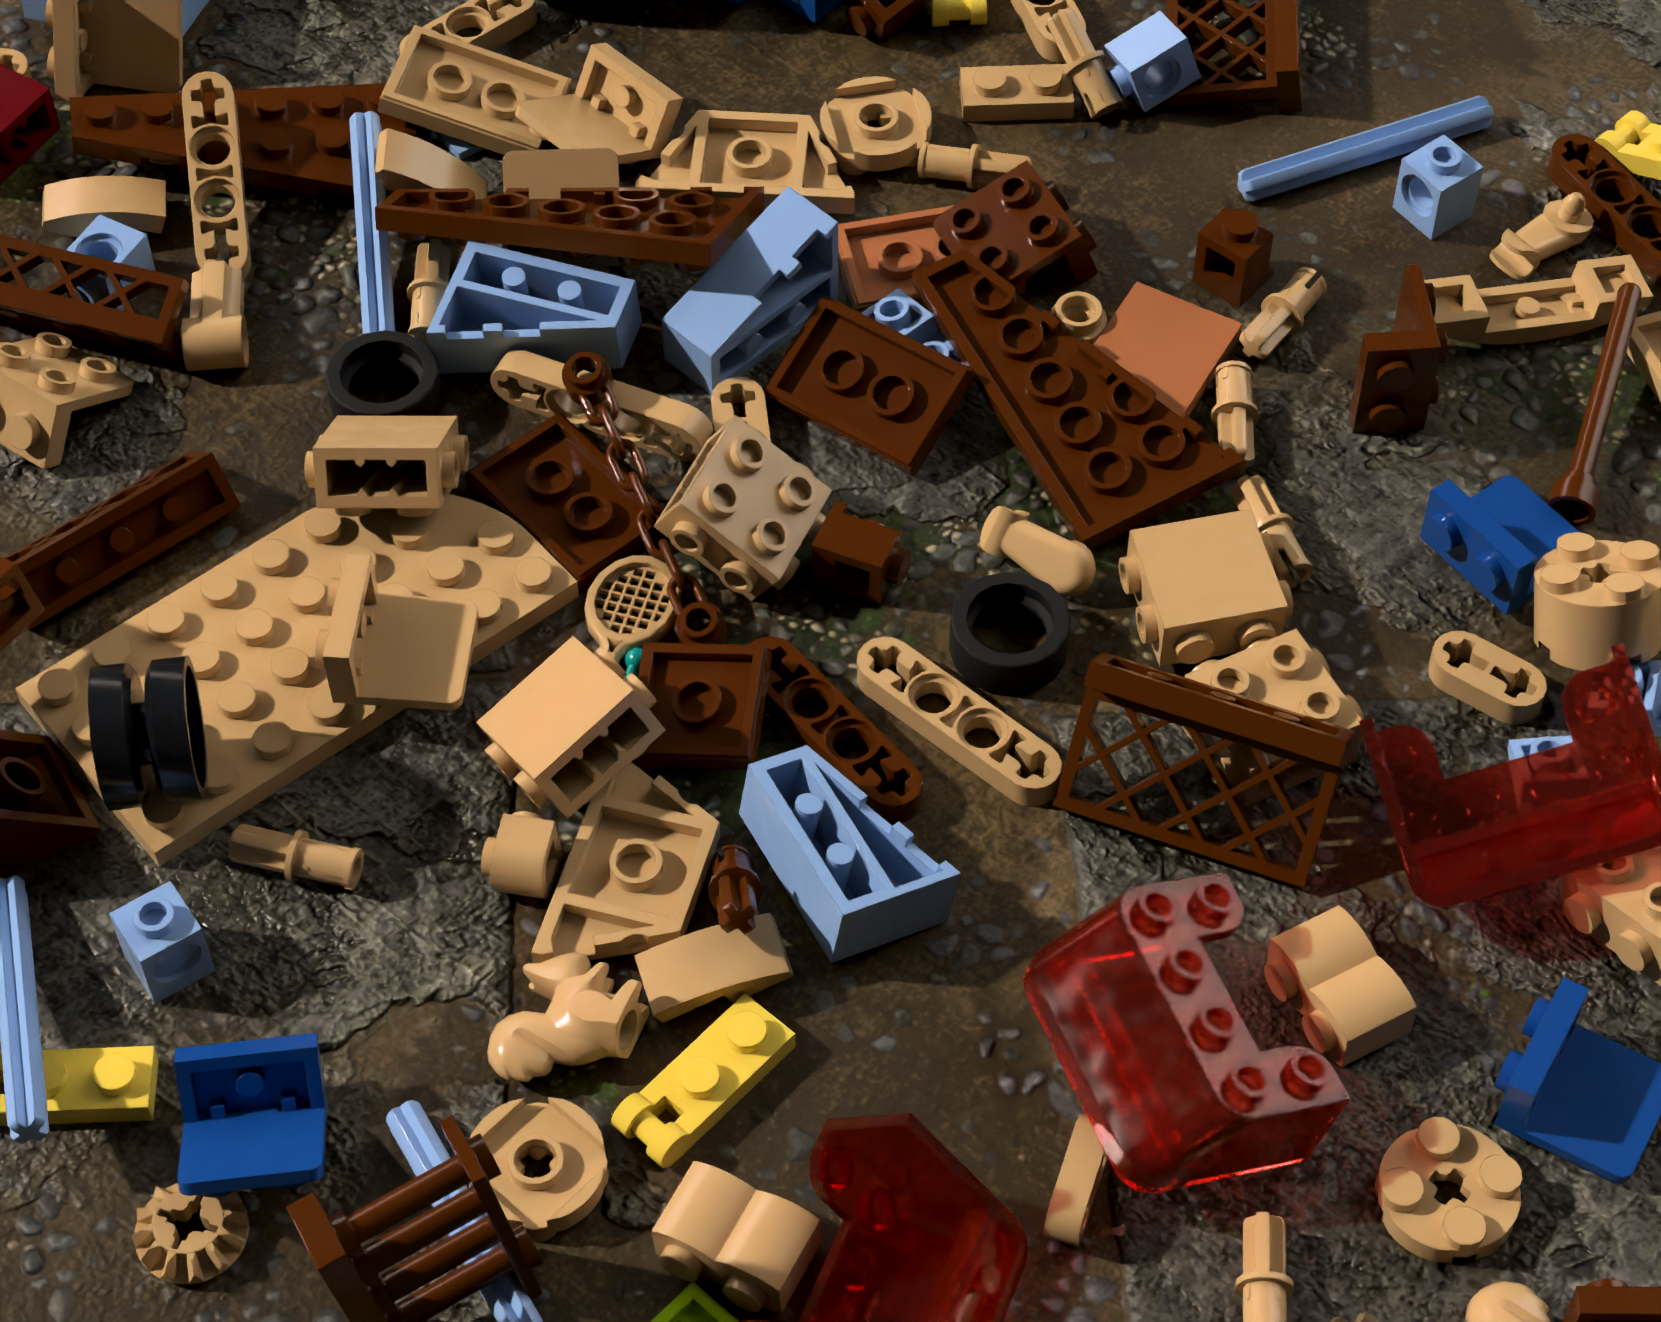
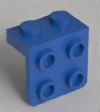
M1504 476L1471 498L1450 479L1432 489L1428 499L1420 538L1507 616L1534 598V569L1537 562L1545 554L1556 549L1557 539L1560 536L1579 531L1520 479L1514 476Z
M1563 977L1551 1001L1541 996L1537 998L1522 1030V1034L1532 1038L1524 1054L1511 1049L1498 1074L1494 1087L1505 1092L1494 1125L1609 1181L1622 1184L1630 1180L1661 1116V1063L1578 1025L1577 1022L1589 988Z
M317 1033L176 1048L174 1067L184 1123L177 1174L181 1194L215 1198L246 1189L264 1187L294 1189L308 1182L317 1181L324 1176L327 1098Z

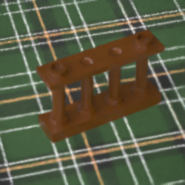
M453 1115L440 1121L439 1124L455 1156L353 1213L345 1216L344 1212L340 1210L328 1217L314 1192L286 1207L317 1270L350 1322H425L513 1271L531 1300L543 1294L531 1270L542 1264L543 1261L523 1224L512 1230L489 1182L502 1174L492 1153L480 1133L466 1140ZM467 1184L470 1185L469 1188L365 1246L362 1245L366 1240ZM483 1214L485 1215L484 1218L469 1225L468 1227L453 1234L452 1236L444 1239L443 1241L428 1248L427 1250L412 1257L411 1259L403 1262L395 1268L387 1271L382 1275L379 1274L381 1271L405 1259L406 1257L421 1250L422 1248L430 1245L431 1243L446 1236L447 1234L462 1227L463 1225L471 1222ZM499 1243L498 1247L490 1250L489 1252L467 1263L459 1269L451 1272L443 1278L435 1281L427 1287L419 1290L411 1296L403 1299L402 1301L398 1303L395 1302Z

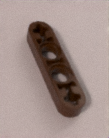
M1581 134L1561 136L1554 142L1547 166L1548 176L1567 196L1573 192L1582 193L1585 197V208L1592 215L1594 223L1627 255H1632L1635 263L1661 288V237L1649 239L1639 236L1633 230V228L1638 226H1648L1661 234V203L1596 141ZM1612 191L1621 195L1624 201L1610 203L1599 198L1597 193Z
M775 636L761 637L752 641L749 645H768L772 654L770 668L773 669L782 665V679L770 669L764 709L801 746H809L868 795L866 804L889 824H896L898 821L903 823L912 819L919 812L922 804L923 782L918 768L793 644ZM782 680L787 685V687L784 690ZM811 698L822 701L828 707V710L823 715L809 719L799 716L793 710L799 701ZM845 739H856L865 743L869 751L863 757L849 760L837 755L834 747ZM879 766H880V776L875 772V771L878 769ZM882 781L893 790L904 786L905 795L899 796L893 791L882 795Z

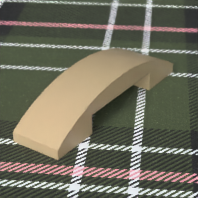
M1632 255L1578 261L1571 278L1483 289L1476 288L1470 274L1424 280L1425 283H1432L1435 289L1436 312L1434 321L1436 327H1444L1447 338L1476 344L1532 343L1574 335L1608 324L1617 292L1621 285L1628 282L1637 284L1641 289L1642 296L1638 310L1650 305L1653 299V294Z

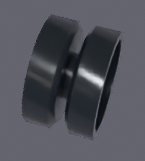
M189 655L151 660L146 670L144 692L137 672L129 663L91 667L88 678L90 740L97 780L107 809L113 811L145 806L152 794L153 771L157 786L169 804L205 799L208 788L206 736L198 683Z

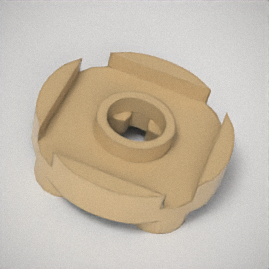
M871 76L848 81L836 89V98L830 101L828 105L825 100L821 107V141L825 146L829 147L833 156L838 160L840 170L850 175H861L867 171H889L903 166L918 165V156L922 143L929 142L931 139L932 111L929 102L915 88H913L912 95L905 90L898 89L897 80ZM878 120L882 127L868 126V121Z
M548 1097L549 1104L540 1102L526 1104L525 1098L509 1101L486 1115L470 1136L472 1138L479 1133L481 1134L502 1173L489 1182L512 1230L523 1224L532 1242L547 1241L558 1231L568 1229L585 1218L599 1202L609 1179L608 1162L601 1130L586 1111L564 1099ZM528 1155L535 1160H540L545 1155L553 1157L549 1164L550 1172L542 1177L534 1178L524 1176L525 1169L522 1159Z
M1444 1117L1426 1119L1420 1124L1419 1128L1407 1131L1397 1138L1383 1156L1375 1182L1376 1197L1378 1196V1203L1383 1211L1382 1221L1388 1233L1396 1242L1409 1252L1423 1259L1436 1263H1452L1454 1257L1466 1258L1477 1254L1475 1260L1492 1254L1503 1245L1513 1229L1521 1206L1520 1184L1522 1181V1170L1513 1158L1508 1156L1495 1141L1483 1133L1466 1126L1456 1125ZM1436 1181H1451L1461 1187L1460 1192L1467 1200L1462 1202L1459 1199L1452 1198L1446 1205L1435 1199L1437 1187L1433 1183Z

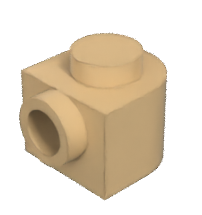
M518 811L513 814L503 813L496 838L488 837L486 839L481 857L482 876L490 877V885L493 891L547 899L550 896L563 855L555 821L546 820L544 817L528 811Z

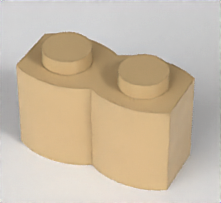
M1338 905L1270 939L1267 960L1264 966L1266 981L1273 994L1280 1001L1288 1000L1297 1011L1304 1015L1302 1017V1026L1305 1035L1313 1048L1319 1053L1327 1052L1338 1065L1343 1067L1411 1032L1417 1009L1411 994L1396 972L1382 958L1377 956L1362 928L1341 906Z
M693 1161L651 1231L655 1253L660 1256V1264L669 1273L688 1282H695L699 1277L707 1281L719 1283L723 1286V1294L732 1303L750 1312H759L761 1308L782 1313L822 1243L820 1219L806 1209L777 1195L756 1190L736 1176L698 1161Z

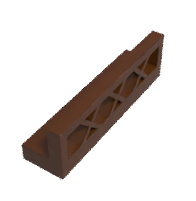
M0 235V251L8 264L7 267L0 270L1 321L57 333L169 362L181 363L183 357L182 339L175 329V325L189 288V284L184 278ZM13 254L22 256L23 258L16 261ZM44 262L55 264L62 279L41 291L29 287L23 275L24 273ZM66 267L77 270L69 274ZM97 275L109 277L116 292L95 304L83 301L77 286ZM13 279H16L18 285L10 284L8 282H10ZM120 280L127 281V282H131V283L128 284L127 286L123 287V285H122V283H121ZM150 288L168 291L158 319L138 315L130 300ZM69 291L72 298L64 297L61 295ZM123 304L126 311L115 308Z
M190 450L4 557L18 564L45 609L26 629L34 628L240 507L241 504L212 452Z

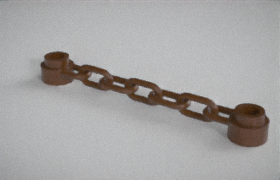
M582 351L574 354L565 363L562 370L564 386L571 400L582 405L590 422L605 427L612 442L606 451L608 465L619 487L627 492H634L642 509L636 518V526L650 555L656 559H665L672 578L668 582L666 590L677 615L675 631L679 642L726 644L728 627L721 610L708 602L700 582L695 576L681 572L674 556L678 549L672 543L669 546L666 539L659 540L660 550L657 549L645 524L646 519L649 525L654 526L657 521L656 515L660 517L664 508L650 504L644 491V487L649 479L648 468L636 444L629 439H621L614 425V421L618 417L619 406L612 392L614 379L608 362L604 357L594 352ZM585 369H595L590 377H577V374ZM606 400L610 407V412L605 406L602 405L598 408V412L600 415L599 417L596 415L592 406L600 404ZM625 448L630 451L640 473L639 478L635 472H629L628 479L630 483L625 480L615 458L616 452L620 459H625L627 457ZM686 583H689L698 602L691 603L683 608L677 595L676 587L680 593L685 594L688 592ZM705 618L710 620L709 626L702 631L689 629L692 622L697 619Z

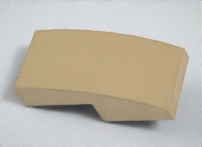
M387 128L379 132L374 174L387 189L396 191L397 189L468 188L474 191L475 199L487 197L488 181L457 157L427 141L400 131Z
M91 176L47 184L44 186L42 198V231L59 233L67 237H79L100 214L136 230L161 234L166 219V180L134 176Z
M770 913L755 915V928L745 935L738 928L726 933L718 924L675 938L634 955L653 1016L664 1023L721 996H725L735 1003L744 993L751 996L793 977L794 974L774 916Z

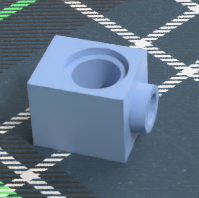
M1158 11L1104 45L1112 65L1107 70V73L1120 97L1125 99L1130 96L1144 112H1147L1201 78L1187 37L1161 11Z
M1444 134L1402 158L1393 208L1426 237L1433 240L1473 216L1484 167Z
M100 214L67 248V251L156 272L147 234ZM66 267L69 274L77 270ZM97 275L77 286L83 301L93 304L116 292L109 277ZM120 280L121 283H122V285H123V287H125V286H127L128 284L131 283V282H127V281ZM68 291V292H67L68 297H69V298H72L71 295H70V293H69V291ZM123 304L115 308L122 311L125 310Z
M171 881L109 913L124 957L154 1004L215 971L203 930Z

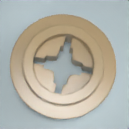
M178 1183L167 1188L156 1186L153 1198L145 1207L137 1208V1223L135 1232L131 1236L141 1263L151 1274L161 1280L174 1284H197L220 1275L238 1259L248 1239L249 1218L237 1191L226 1196L212 1198L202 1195H183L179 1191ZM201 1208L200 1218L203 1226L208 1230L204 1232L192 1231L187 1239L182 1240L178 1246L180 1236L176 1226L170 1222L175 1223L176 1220L188 1222L193 1213H198Z

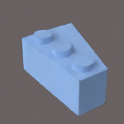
M787 186L662 318L664 359L712 395V391L718 383L728 378L740 377L798 334L823 294L839 302L838 221Z
M469 240L426 332L430 350L437 359L439 374L493 372L503 355L508 350L513 349L525 350L564 364L578 352H594L606 359L610 369L623 368L642 323L636 281Z
M805 745L748 764L739 815L829 961L833 963L947 922L961 873L946 860L940 865L912 843L914 834L899 821L893 826L866 804L868 795L809 746Z

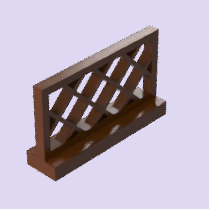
M1167 0V18L1187 38L1196 32L1209 40L1196 51H1192L1199 72L1209 79L1201 85L1187 86L1167 99L1168 108L1279 99L1280 113L1302 111L1299 0H1260L1249 10L1235 2L1236 0H1204L1208 4L1195 14L1181 7L1188 0ZM1222 11L1236 19L1223 30H1219L1208 23ZM1248 28H1252L1263 35L1250 47L1236 40ZM1221 49H1224L1236 56V58L1221 69L1208 60ZM1251 65L1266 74V80L1242 82L1236 76Z
M1102 652L1092 659L1083 685L1086 686V691L1053 806L1305 888L1355 731L1106 652ZM1099 700L1124 707L1136 731L1106 747L1093 723ZM1140 713L1158 718V720L1146 726ZM1169 723H1174L1188 729L1199 751L1168 766L1151 732ZM1203 733L1221 738L1222 740L1209 746ZM1089 738L1096 752L1083 758ZM1141 739L1158 772L1128 787L1111 753ZM1233 743H1237L1252 750L1262 772L1231 787L1214 753ZM1266 753L1286 760L1272 766ZM1099 759L1118 792L1099 803L1073 795L1079 770ZM1204 759L1221 793L1190 807L1173 774ZM1297 763L1325 771L1319 795L1297 807L1294 806L1277 775ZM1163 779L1181 813L1159 823L1144 817L1133 794ZM1267 779L1285 813L1254 828L1236 794ZM1122 800L1128 812L1110 806ZM1226 800L1244 833L1225 843H1220L1207 838L1195 815ZM1314 808L1307 830L1300 815ZM1185 821L1191 833L1174 828L1173 826ZM1290 821L1303 844L1297 867L1271 859L1259 836ZM1249 842L1254 853L1236 847Z

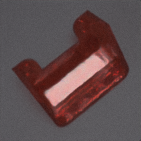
M1624 643L1610 647L1604 665L1581 671L1566 684L1562 694L1561 706L1572 743L1444 780L1434 746L1422 731L1406 725L1376 731L1372 717L1359 721L1361 740L1392 839L1410 889L1421 903L1439 910L1452 909L1661 848V754Z
M1226 872L1134 886L1039 949L1024 973L1023 985L1025 992L1115 1173L1128 1186L1141 1192L1158 1193L1305 1162L1351 1100L1333 1066L1315 1050L1304 1046L1292 1045L1259 1051L1202 945L1205 942L1222 940L1232 936L1244 917L1242 901Z
M912 1113L827 1118L810 1156L809 1174L813 1189L818 1197L843 1221L798 1322H1003L1028 1257L1027 1236L1019 1219ZM760 1319V1320H744V1321H742V1322H769V1321Z

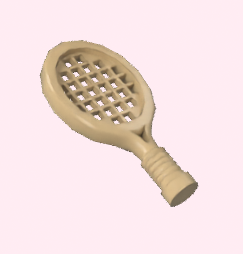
M631 555L614 561L597 575L587 592L584 610L588 632L599 646L607 650L618 663L625 658L630 649L635 647L643 649L644 642L657 643L665 637L677 618L666 590L672 575L666 562L653 556ZM647 575H650L654 577V579H649L646 577ZM621 578L627 580V582L622 583L619 582V580ZM634 581L638 582L639 584L638 586L631 585V582ZM643 584L651 585L650 589L644 588ZM655 586L663 588L662 591L654 590ZM676 587L677 595L681 601V593ZM620 588L623 589V591L621 593L615 591V589ZM628 590H629V591H633V592H635V594H634V595L627 594V591H628ZM640 593L647 595L646 598L638 596ZM606 595L607 598L603 599L601 598V596ZM651 596L659 597L658 601L652 600ZM615 597L619 598V601H611V599ZM663 599H668L669 603H665L662 601ZM628 600L631 601L630 605L624 604L623 601ZM637 602L643 604V606L637 607L635 604ZM601 604L603 608H597V605ZM648 605L655 607L654 610L646 608ZM608 606L614 607L615 610L610 611L607 610ZM659 608L666 609L664 613L659 612ZM620 609L627 610V613L623 614L619 613ZM632 612L639 613V616H638V617L632 616L631 613H632ZM644 615H649V616H651V618H650V620H649V619L643 618V616H644ZM604 616L612 617L610 621L603 619ZM616 618L623 620V623L615 622ZM628 621L634 622L635 625L630 626L627 625ZM640 624L647 625V628L643 629L639 628ZM612 628L620 629V630H619V632L617 633V632L612 631Z

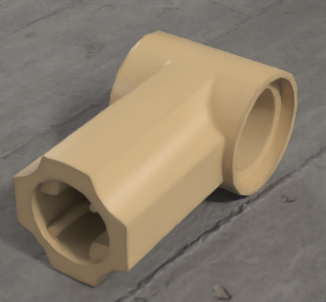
M225 261L204 262L203 267L199 271L192 273L190 318H183L181 326L182 351L187 371L248 368L249 340L244 317V278L242 270L234 269Z

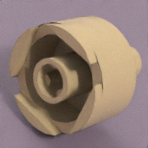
M1581 532L1567 533L1557 539L1556 549L1545 554L1537 562L1534 569V643L1538 649L1543 644L1550 649V660L1566 668L1586 672L1622 670V659L1641 654L1642 664L1656 656L1661 650V561L1657 545L1644 540H1635L1627 543L1595 540L1591 535Z

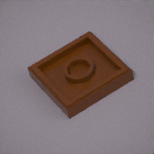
M644 642L638 679L656 698L657 703L650 708V711L666 731L654 740L641 756L631 762L637 767L747 770L748 764L757 762L772 654L768 645Z

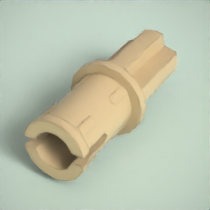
M1063 9L1047 20V25L1067 64L1063 72L1066 77H1072L1091 119L1100 118L1116 110L1119 105L1123 104V100L1106 71L1107 69L1102 61L1105 58L1103 50L1095 51L1077 13L1073 9Z
M923 142L919 151L917 171L920 178L966 182L967 188L975 189L977 184L988 185L1026 160L1032 166V159L1024 155L983 151L980 144H973L971 149Z
M430 239V243H420L418 246L414 281L409 283L407 288V298L412 303L408 334L425 342L428 347L426 332L446 291L450 276L451 249L448 246L442 245L439 239Z
M1301 267L1294 272L1292 278L1278 293H1272L1263 300L1261 312L1244 329L1239 337L1240 342L1244 346L1242 352L1246 356L1252 357L1254 355L1259 359H1265L1287 335L1295 334L1302 328L1306 313L1327 292V283L1322 275L1310 289H1307L1305 284L1317 271L1313 268Z
M1231 360L1218 365L1216 372H1214L1216 405L1211 411V421L1218 430V445L1224 450L1230 447L1246 459L1245 467H1250L1255 459L1254 426L1259 420V410L1252 402L1251 379L1253 378V371L1245 362Z
M1245 475L1238 479V484L1231 489V497L1239 511L1251 509L1260 532H1268L1274 548L1275 563L1273 568L1278 581L1286 580L1290 588L1296 587L1297 585L1287 569V564L1291 563L1302 583L1312 575L1314 569L1292 532L1295 527L1294 521L1289 514L1281 512L1265 480L1261 476L1248 477Z
M241 824L232 832L229 841L228 856L233 862L284 873L285 880L293 883L301 877L345 887L346 890L352 891L358 885L363 870L364 852H362L361 848H349L310 839L308 832L300 829L294 835Z
M1256 1212V1215L1245 1218L1243 1222V1274L1236 1278L1235 1283L1236 1292L1243 1297V1322H1287V1297L1293 1294L1294 1282L1286 1275V1223L1282 1217L1270 1215L1269 1212Z

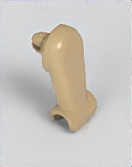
M1573 192L1566 196L1564 200L1550 201L1545 205L1541 214L1514 233L1507 228L1502 234L1501 243L1489 255L1492 262L1512 278L1524 281L1533 274L1541 260L1582 243L1589 236L1594 223L1592 215L1585 208V197L1582 193Z
M997 506L991 511L981 531L980 546L982 550L999 558L1012 559L1033 577L1050 584L1061 596H1076L1088 590L1093 583L1096 566L1094 557L1085 544L1076 540L1070 541L1028 521L1029 512L1013 511L1005 506Z

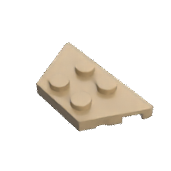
M698 110L684 126L683 134L676 139H672L660 153L661 164L649 178L641 175L635 184V187H652L658 190L660 198H669L673 194L689 192L690 187H712V196L714 198H742L744 196V187L764 186L763 210L789 186L825 213L854 214L855 192L851 185H844L837 172V161L829 147L820 141V131L810 115Z
M630 762L599 790L588 805L531 950L532 962L541 963L567 953H583L588 957L589 961L638 953L684 936L720 839V822L697 804H691L683 800L679 795L678 789L660 775L653 779Z

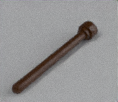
M1632 282L1621 285L1617 292L1570 469L1563 473L1561 478L1553 482L1547 502L1549 506L1573 526L1591 523L1596 517L1601 498V492L1593 476L1642 296L1640 287Z

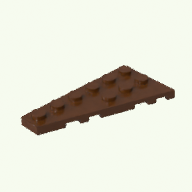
M386 83L233 90L237 104L244 183L312 196H319L326 192V190L354 195L350 117L356 112L366 113L373 111L380 117L382 131L389 128L417 137L415 124L377 112L379 98ZM182 92L69 97L74 153L142 165L150 159L178 163L179 172L188 173ZM215 92L204 93V101L201 102L207 124H217L214 108L215 100H217ZM221 141L207 142L199 150L198 158L206 164H219L228 157L230 148ZM386 188V198L394 191Z
M764 186L744 187V196L742 198H714L712 196V187H690L689 192L673 194L669 198H660L658 190L652 187L561 188L560 199H529V188H507L506 193L489 195L484 199H475L474 191L468 188L397 189L375 207L376 230L398 232V237L405 240H423L436 236L452 238V242L459 246H466L468 241L471 240L480 243L507 244V249L521 253L534 252L541 248L561 250L565 257L573 259L606 255L618 257L619 262L627 265H643L652 261L674 263V267L679 270L694 272L712 267L763 211Z
M964 248L912 273L914 288L922 301L935 316V321L963 365L973 369L976 376L974 382L1075 540L1085 544L1089 550L1245 472L1246 459L1230 447L1226 450L1221 448L1204 435V428L1187 415L1181 418L1156 399V392L1087 340L1081 343L1062 328V323L1059 319L1045 309L1042 312L1037 310L1016 294L1015 286Z

